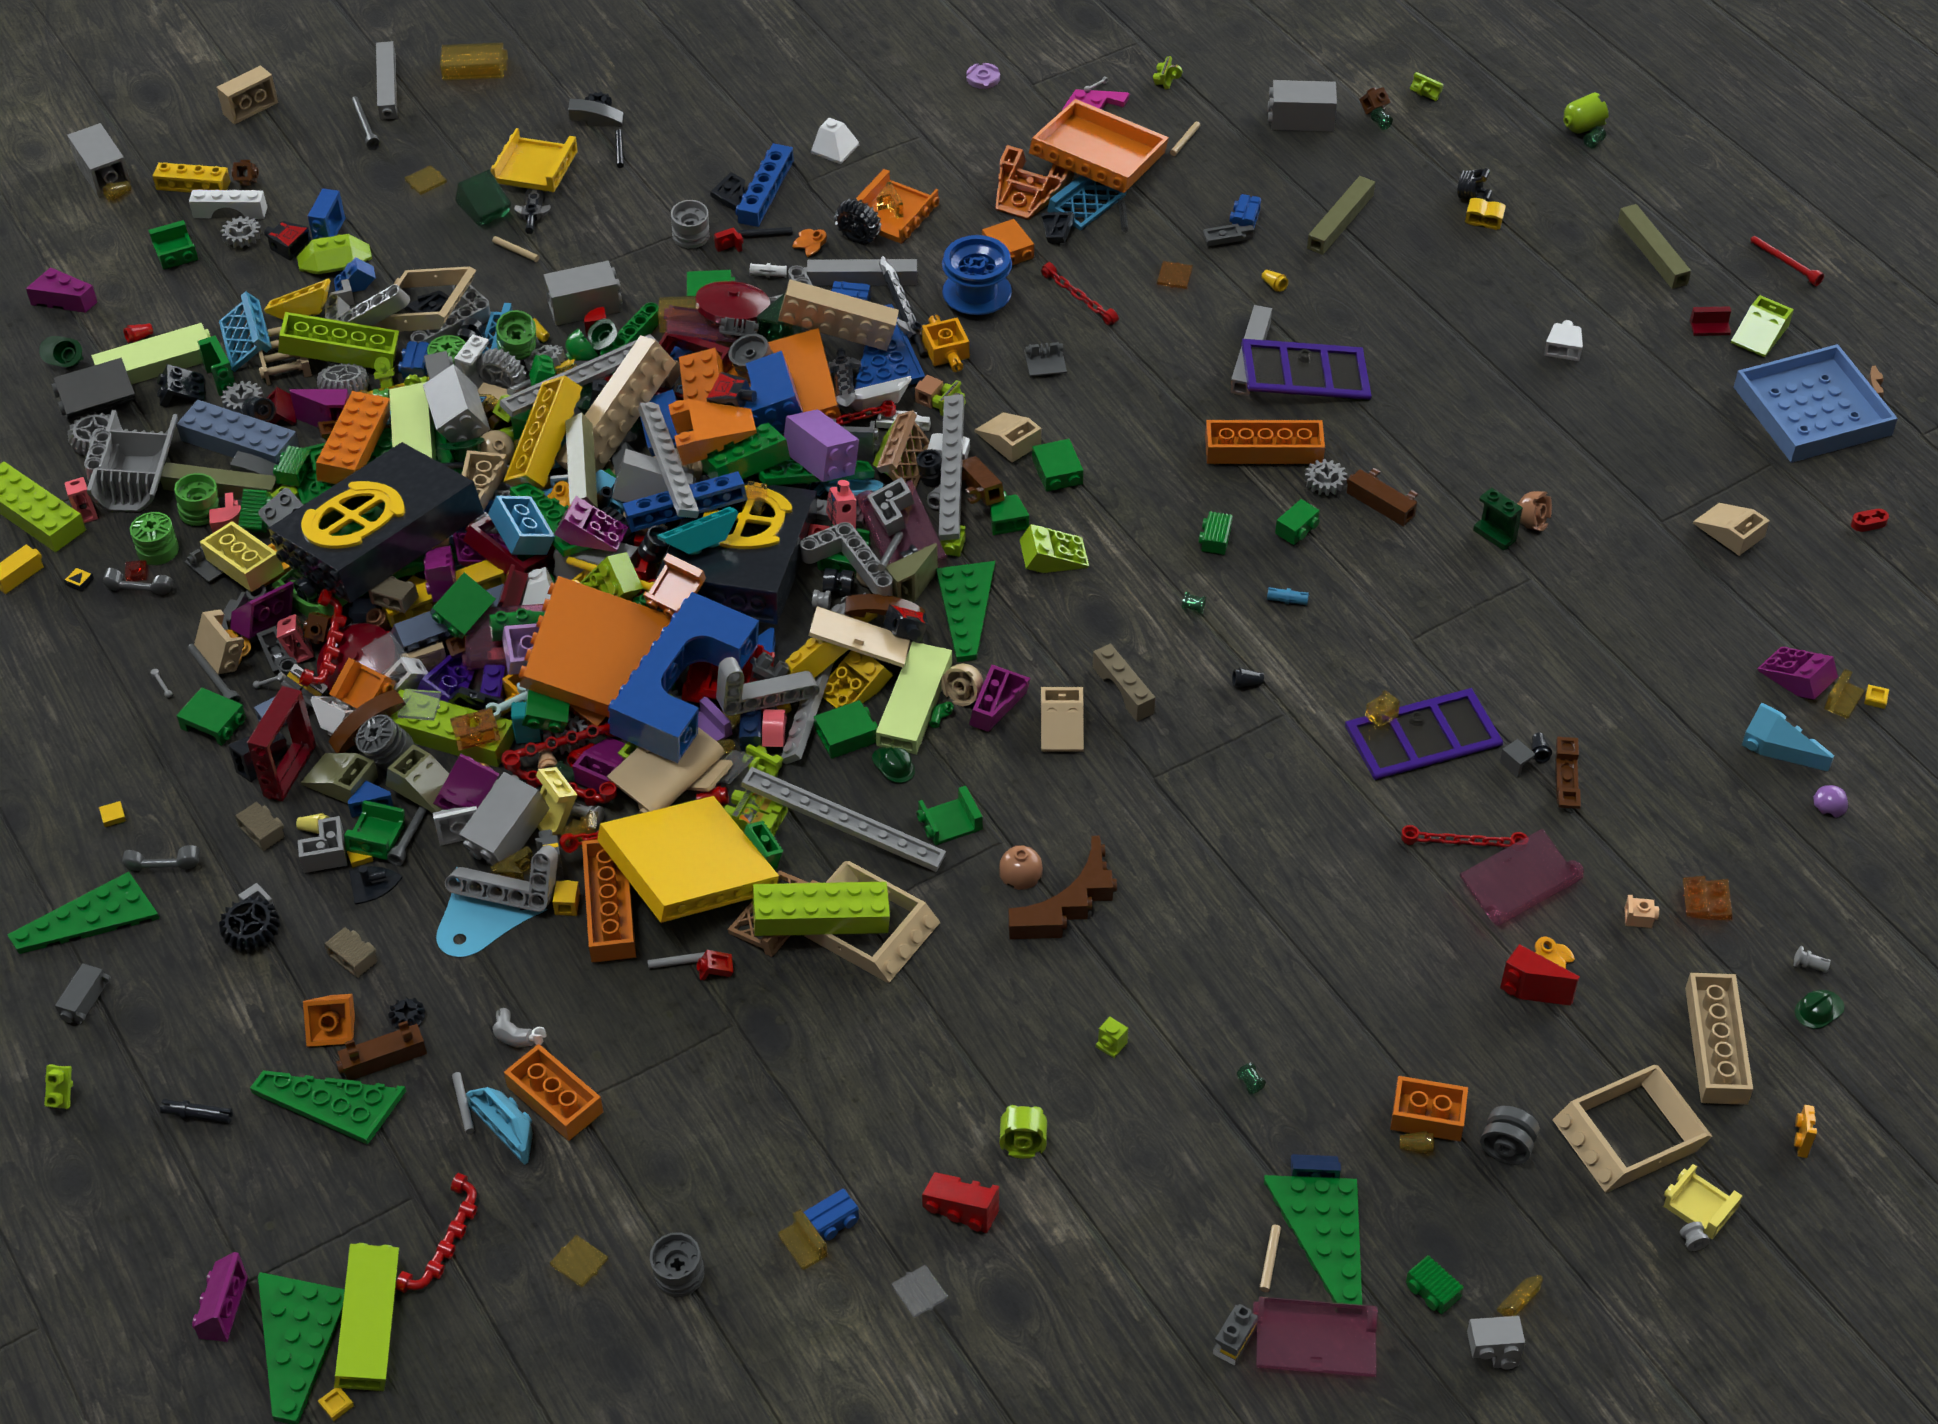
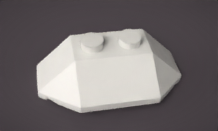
M911 376L855 389L856 400L849 407L857 412H861L864 409L881 406L885 400L898 403L912 380Z

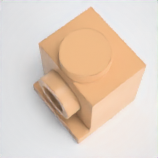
M1628 895L1625 905V926L1652 928L1654 919L1658 920L1659 906L1654 905V900L1633 898V895Z

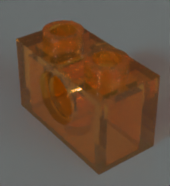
M492 708L450 719L459 751L500 740Z

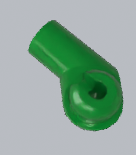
M948 701L935 706L932 710L929 725L933 728H938L941 719L952 713L954 705Z

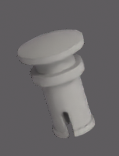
M574 802L570 815L583 818L586 822L591 823V825L602 822L604 808L601 806L587 807Z
M1803 946L1798 948L1794 956V967L1801 964L1803 968L1810 967L1827 973L1830 959L1813 955L1809 950L1805 952L1803 951Z

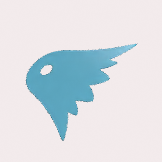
M451 893L445 914L437 930V943L439 948L448 955L455 957L469 956L484 949L518 924L548 909H544L541 912L527 909L520 910L521 908L508 907V905ZM458 934H463L466 936V941L463 944H455L453 938Z

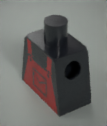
M282 221L275 228L268 226L264 231V235L268 238L270 249L290 261L311 241L307 226Z
M721 372L706 399L710 403L744 408L746 402L756 401L757 392L750 389L745 378Z
M889 604L883 624L897 637L921 642L928 622L925 613Z

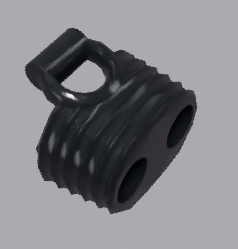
M1488 168L1463 170L1458 181V197L1469 200L1471 198H1480L1489 202L1492 190L1483 188V184L1487 181L1490 170ZM1480 192L1484 193L1483 197H1479L1476 194Z

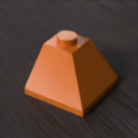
M353 994L329 995L303 1001L307 1047L345 1044V1042L353 1040L355 1020Z

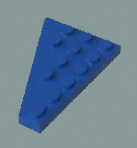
M892 304L884 305L890 308H894ZM897 322L887 351L867 345L864 346L861 367H859L854 389L911 376L912 379L909 385L917 384L920 380L924 379L925 374L908 337L899 328Z

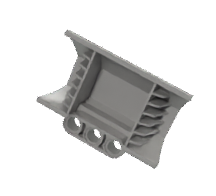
M112 410L106 430H99L94 433L84 462L89 481L87 493L96 504L107 511L140 512L151 504L157 491L178 420L177 414H173L170 427L163 434V431L159 433L154 431L148 433L145 430L137 432V430L128 431V429L123 431L116 410Z

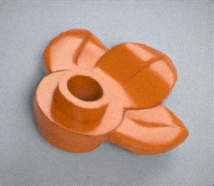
M812 229L802 230L798 233L799 237L794 241L792 247L793 249L805 248L806 256L809 257L818 252L821 246L826 243L827 234L821 229L815 231Z

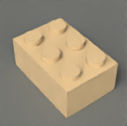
M261 65L217 86L223 115L233 124L241 122L278 103L272 74Z

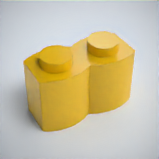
M1471 198L1465 222L1473 226L1483 225L1489 229H1500L1506 206L1499 202H1487L1480 198Z

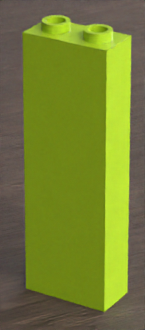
M366 1243L350 1244L334 1388L384 1391L399 1247H392L390 1245L373 1246Z

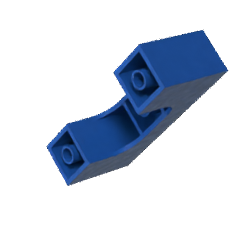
M779 351L745 363L751 381L750 389L757 392V399L755 402H746L744 408L752 410L756 428L761 424L769 423L778 432L785 430L786 416L803 413L783 352ZM672 389L653 396L650 402L659 405L674 447L677 448L674 436L680 433H676L668 404L677 401V397ZM641 418L647 446L651 456L654 457L655 453Z
M692 592L688 598L683 600L680 610L672 615L670 624L662 629L660 638L652 643L647 656L644 655L637 670L632 671L627 684L621 686L617 698L611 700L608 706V711H610L608 720L610 734L678 763L698 734L699 708L669 695V690L683 670L696 662H708L719 667L722 660L733 657L737 660L742 670L758 647L759 620Z

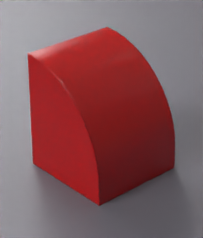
M604 307L595 308L586 314L584 318L586 336H588L590 327L596 321L606 319Z

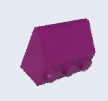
M290 581L232 611L230 629L250 639L256 636L257 633L276 626L278 621L291 616L294 583Z
M233 1252L216 1261L212 1271H209L207 1275V1288L200 1296V1309L198 1314L194 1315L192 1327L195 1329L199 1339L228 1341L248 1279L240 1255L237 1252Z

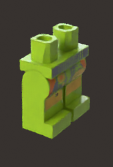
M747 789L745 792L739 790L733 792L731 803L737 805L736 808L730 805H726L724 808L743 832L747 824L764 821L773 837L788 812V807Z

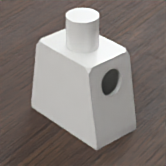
M1565 320L1562 324L1555 323L1548 336L1544 356L1580 361L1583 347L1581 328L1573 326V322L1570 320Z
M401 657L386 672L385 676L396 681L393 690L398 692L399 689L415 692L421 679L429 672L421 660Z

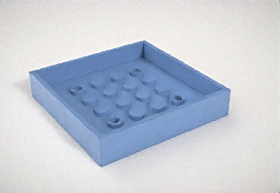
M1838 344L1738 370L1734 383V389L1791 463L1890 436L1893 434L1898 419Z

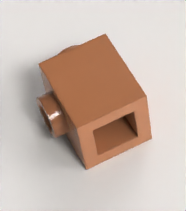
M926 375L915 387V402L932 408V398L934 395L942 396L943 381Z

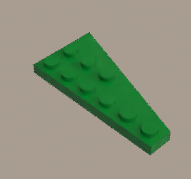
M529 483L510 487L511 496H531L554 534L569 506H562L556 498H548L545 496V492ZM554 535L555 538L552 542L563 557L592 549L571 545Z
M995 561L936 568L956 662L977 660L995 570Z
M128 871L7 935L18 954L46 948L50 943L60 941L62 944L69 942L70 938L78 936L86 938L117 930L119 926L127 924L134 926L140 924L139 921L147 919L154 921L160 918Z
M264 1070L250 1087L251 1093L367 1145L406 1093L405 1086L397 1085L396 1088L385 1087V1084L380 1083L367 1085L362 1084L361 1081L325 1078V1080L314 1079V1076L305 1075V1077L291 1076L290 1073Z

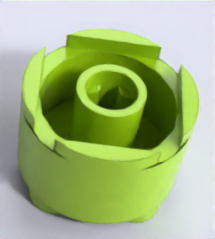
M1010 1105L1006 1108V1112H1004L1000 1119L999 1144L1002 1150L1006 1149L1009 1151L1008 1155L1027 1159L1035 1157V1153L1040 1150L1041 1153L1045 1150L1047 1145V1119L1043 1114L1042 1108L1018 1107L1016 1105Z

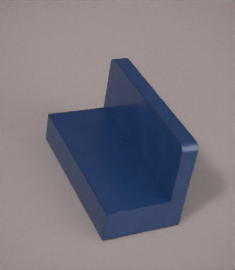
M1291 1155V1176L1340 1178L1341 1162H1338L1337 1156Z

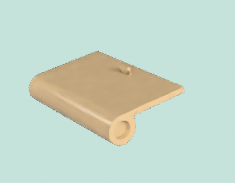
M818 606L816 607L808 635L900 667H904L906 655L912 644L909 639L897 637L890 630Z
M698 727L697 736L678 763L638 747L607 776V779L638 803L639 814L669 807L719 760L725 752L716 740Z

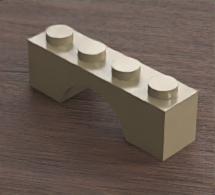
M1108 644L1093 651V669L1103 681L1111 679L1117 685L1124 699L1125 708L1133 718L1139 721L1154 714L1155 696L1113 645Z

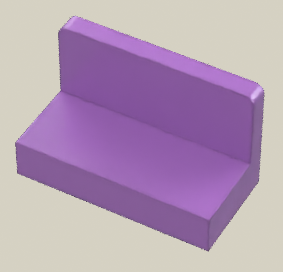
M707 697L699 700L701 711L698 716V727L718 743L731 736V721Z

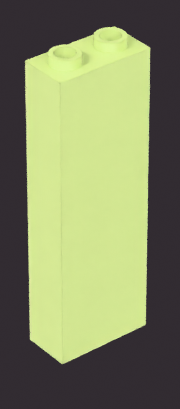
M202 323L91 356L94 365L122 357L132 385L158 377L160 373H163L167 364L183 369L202 364L203 361L197 341L211 336L209 330H204Z
M426 382L389 389L392 447L403 442L436 460L434 420L423 388V384Z
M912 642L904 667L901 669L877 728L876 746L886 748L898 747L905 749L908 753L917 755L930 722L932 710L936 706L942 691V676L952 666V650Z

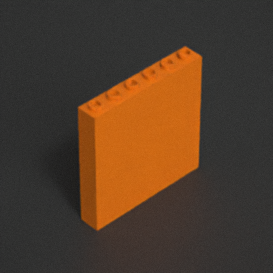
M1074 99L1032 137L1029 154L1125 193L1165 153L1169 137Z
M819 328L768 342L773 353L783 352L793 377L803 412L818 409L830 419L841 416ZM732 365L727 373L738 376L735 367Z
M558 576L556 583L551 582L547 594L551 595L550 600L545 599L542 610L545 611L544 616L540 615L536 627L539 628L538 633L534 632L530 644H533V648H528L524 660L528 661L526 666L522 665L518 677L522 678L519 686L610 717L608 706L611 700L617 698L621 686L627 684L632 671L637 670L640 666L642 657L644 655L647 656L650 652L652 643L660 638L662 629L670 624L671 617L655 609Z

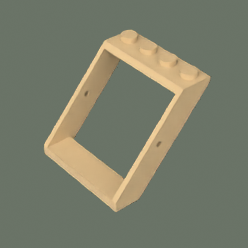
M470 266L405 270L401 278H397L394 283L401 289L445 285L457 286L440 312L393 314L373 325V327L397 331L441 329L471 284L476 270Z
M845 861L826 883L886 881L850 861ZM887 882L888 900L910 911V913L873 957L832 934L804 936L881 980L890 983L939 925L940 921L926 902Z
M1658 1065L1647 1067L1571 1101L1552 1119L1604 1192H1610L1697 1152L1712 1137ZM1643 1086L1684 1142L1626 1167L1585 1111Z

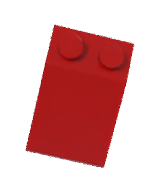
M1519 944L1506 961L1500 988L1507 994L1519 999L1571 1006L1580 976Z

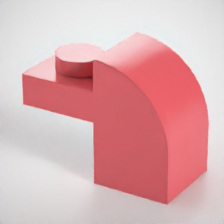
M233 492L225 493V507L209 509L212 533L232 521L237 525L239 524L241 505H239L238 500L234 499Z
M764 709L762 746H784L785 725L787 723L785 710Z

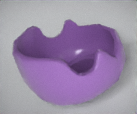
M1828 785L1820 787L1813 796L1814 806L1823 815L1831 813L1834 818L1845 814L1848 809L1846 793L1837 786Z

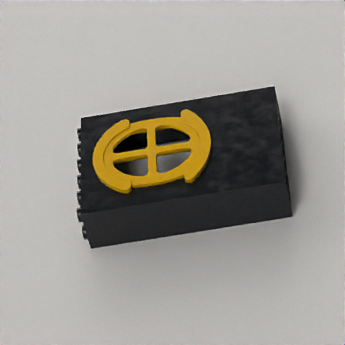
M401 442L268 529L271 535L270 541L277 550L276 556L280 562H285L293 570L296 569L301 572L304 577H309L316 584L325 587L327 591H331L340 599L343 598L351 603L483 515L484 511L474 481ZM375 506L384 510L382 515L374 522L361 517ZM353 521L365 527L352 534L332 536Z
M701 475L699 482L711 478L707 475ZM743 481L747 495L746 501L699 513L697 518H682L678 526L680 527L731 507L738 511V516L735 520L738 523L733 534L728 535L726 540L719 542L718 546L704 548L702 552L696 555H690L671 545L667 553L704 571L706 579L697 594L757 619L759 622L778 624L802 562L800 542L808 536L810 524H817V491L778 485L764 486L762 483ZM745 523L770 526L760 534L750 537L740 536ZM664 559L657 573V578L665 566Z

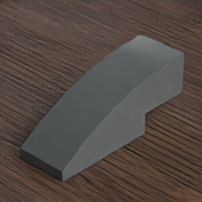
M570 99L569 101L570 121H587L588 126L623 125L624 114L616 108L590 100Z
M240 451L236 453L230 463L232 471L272 476L273 468L277 465L261 457Z

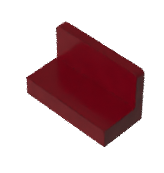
M1730 306L1693 307L1690 317L1693 335H1730Z
M277 387L267 397L273 401L276 407V414L269 423L276 424L282 419L294 425L296 423V415L291 395Z
M513 564L510 565L497 604V608L509 612H516L518 610L529 575L515 570V565Z

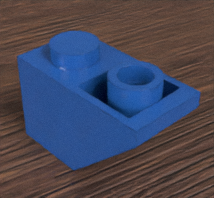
M355 257L352 262L346 265L342 273L335 277V290H343L341 280L345 279L349 280L352 292L365 290L376 278L374 266Z

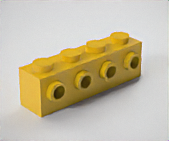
M158 163L152 176L156 190L164 191L227 190L231 182L228 169L218 166Z

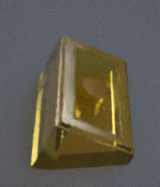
M1538 1275L1524 1279L1499 1305L1497 1311L1504 1317L1516 1316L1540 1291L1543 1277Z

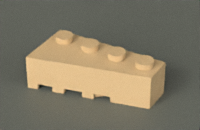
M467 450L462 475L474 481L484 511L507 472V454Z

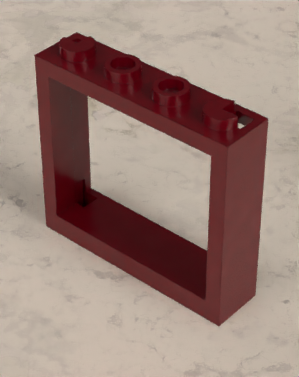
M668 328L659 342L669 355L675 346L695 353L716 348L722 359L724 373H727L732 366L728 354L730 348ZM659 387L654 396L669 391V389ZM674 391L677 400H684L683 394Z
M484 516L479 521L469 524L466 528L467 533L463 541L497 568L503 570L505 574H507L511 564L515 565V570L524 573H530L535 569L547 568L555 564L553 553L556 548L553 544H551L547 555H534L523 562L486 534V532L496 528L490 516Z
M285 686L280 688L247 741L263 797L283 802L316 747L302 691ZM287 721L292 744L276 769L270 745L284 722Z

